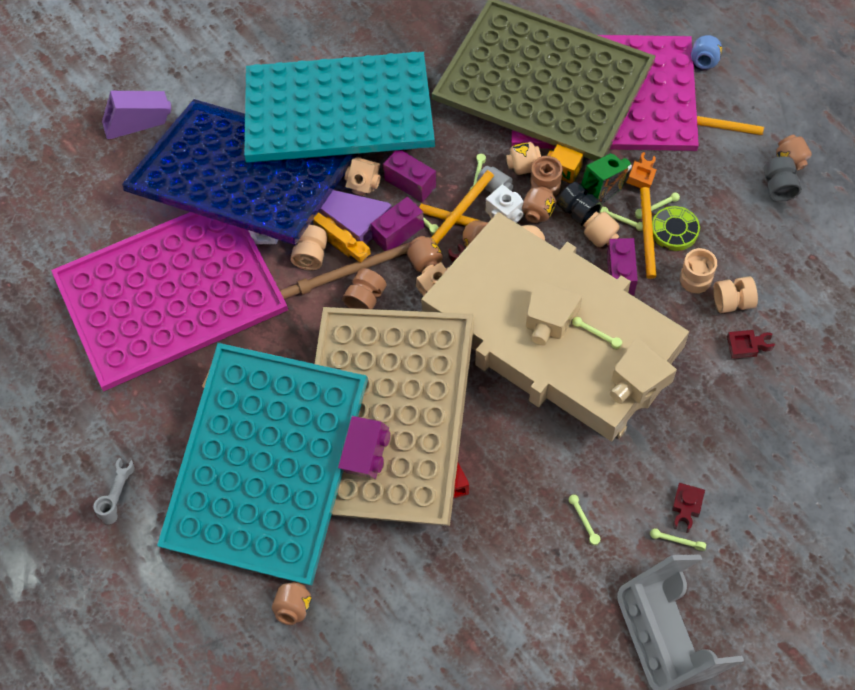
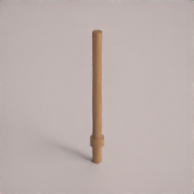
M411 242L368 257L361 263L357 261L309 280L304 278L297 281V284L279 291L284 299L299 293L304 295L311 292V289L356 273L362 268L367 269L407 254Z

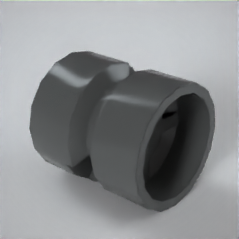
M786 156L777 157L764 165L763 170L772 200L778 202L788 201L801 193L802 188L796 175L797 170L792 158Z

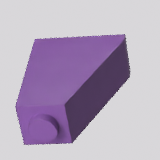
M110 91L102 120L106 138L113 139L165 124L167 115L171 113V103L167 101L164 91Z
M332 190L327 196H323L317 205V210L324 217H330L340 229H346L356 241H363L365 244L372 239L370 223L392 208V205L387 202Z

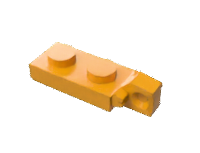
M319 212L312 217L314 225L327 232V241L346 256H352L361 263L371 254L370 248L363 241H356L349 231L340 229L330 217H324Z

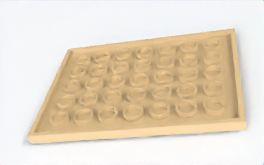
M323 307L315 364L366 375L368 382L358 417L381 421L389 427L390 441L388 446L384 447L382 455L384 459L383 468L377 474V478H367L343 471L331 516L450 526L475 319L473 314Z

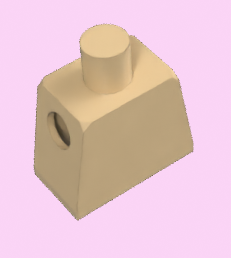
M535 279L526 320V327L534 331L531 340L538 345H546L549 336L561 339L572 323V319L576 317L581 308L582 294Z
M637 337L613 370L611 380L617 386L610 391V396L619 404H622L629 396L641 404L670 385L674 380L677 369Z

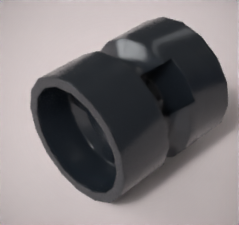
M573 182L567 186L557 200V205L565 213L571 214L572 219L582 227H584L585 222L596 211L598 213L601 211L603 205L593 194H588V191L579 182Z

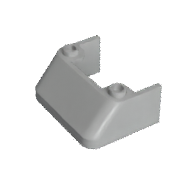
M671 555L622 585L618 591L619 606L648 683L653 690H675L713 678L744 662L743 656L717 658L716 654L711 650L704 649L697 652L694 650L675 601L683 597L687 590V582L683 571L701 561V555Z

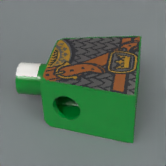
M610 153L586 166L581 185L588 191V194H593L603 204L620 191L626 174L632 169V165L628 159L623 158L620 160L617 156Z

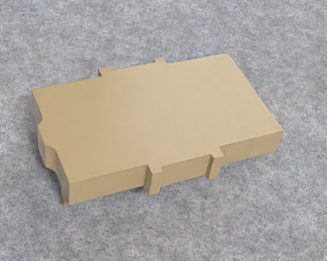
M499 212L421 299L422 312L474 315L471 348L476 351V366L484 371L490 367L529 393V401L537 407H540L546 398L611 442L617 434L618 439L624 434L627 429V421L634 412L640 408H648L661 392L659 391L641 404L634 401L630 396L622 404H619L610 396V391L617 386L611 380L613 370L633 341L638 337L668 363L672 364L685 347L689 331L630 295L628 293L630 280L622 275L618 279L612 277L577 255L576 247L568 242L558 250ZM537 279L582 294L581 308L576 317H580L582 322L612 338H620L622 340L621 347L614 349L610 342L580 326L575 327L572 323L561 339L549 336L546 345L534 343L531 340L534 331L526 327L534 280Z

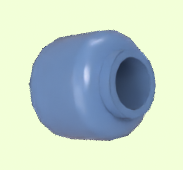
M711 35L699 37L695 41L691 52L693 64L701 69L714 68L721 58V42Z

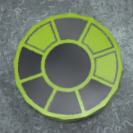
M678 206L666 207L658 211L653 217V239L661 247L665 246L669 250L680 251L691 247L696 242L700 231V224L694 213L688 209Z

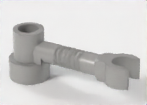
M121 458L116 461V477L109 495L99 497L94 503L93 508L97 517L102 519L105 524H113L118 518L116 504L125 480L134 472L135 467L132 460L129 466L124 469L121 468L123 465Z

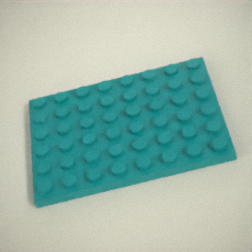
M424 52L390 53L387 55H366L362 57H343L287 63L278 62L275 64L246 66V162L435 147Z
M218 343L157 546L312 586L343 471L338 466L351 417H358L368 377L362 374Z

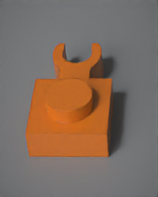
M645 152L641 154L638 162L634 161L626 182L638 188H650L657 170L652 168L656 157L653 156L651 161H647L644 158Z

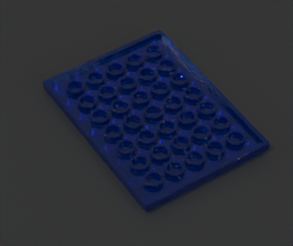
M193 99L122 183L125 192L296 245L345 174L348 166L351 165L352 159H355L359 153L246 162L245 113Z

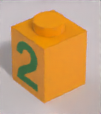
M557 144L554 151L550 150L547 156L555 157L560 161L562 165L561 180L573 183L582 168L583 153Z

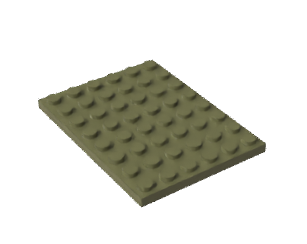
M488 0L433 90L432 100L551 145L557 146L559 144L583 153V157L596 161L606 156L651 70L656 56L499 0Z

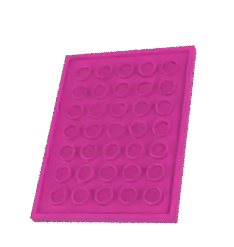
M598 35L656 56L655 62L609 150L697 151L699 143L694 66L691 60L692 36ZM512 130V146L531 142L535 147L538 146L539 148L555 149L556 147Z
M231 196L222 198L51 270L103 392L288 311L287 304Z

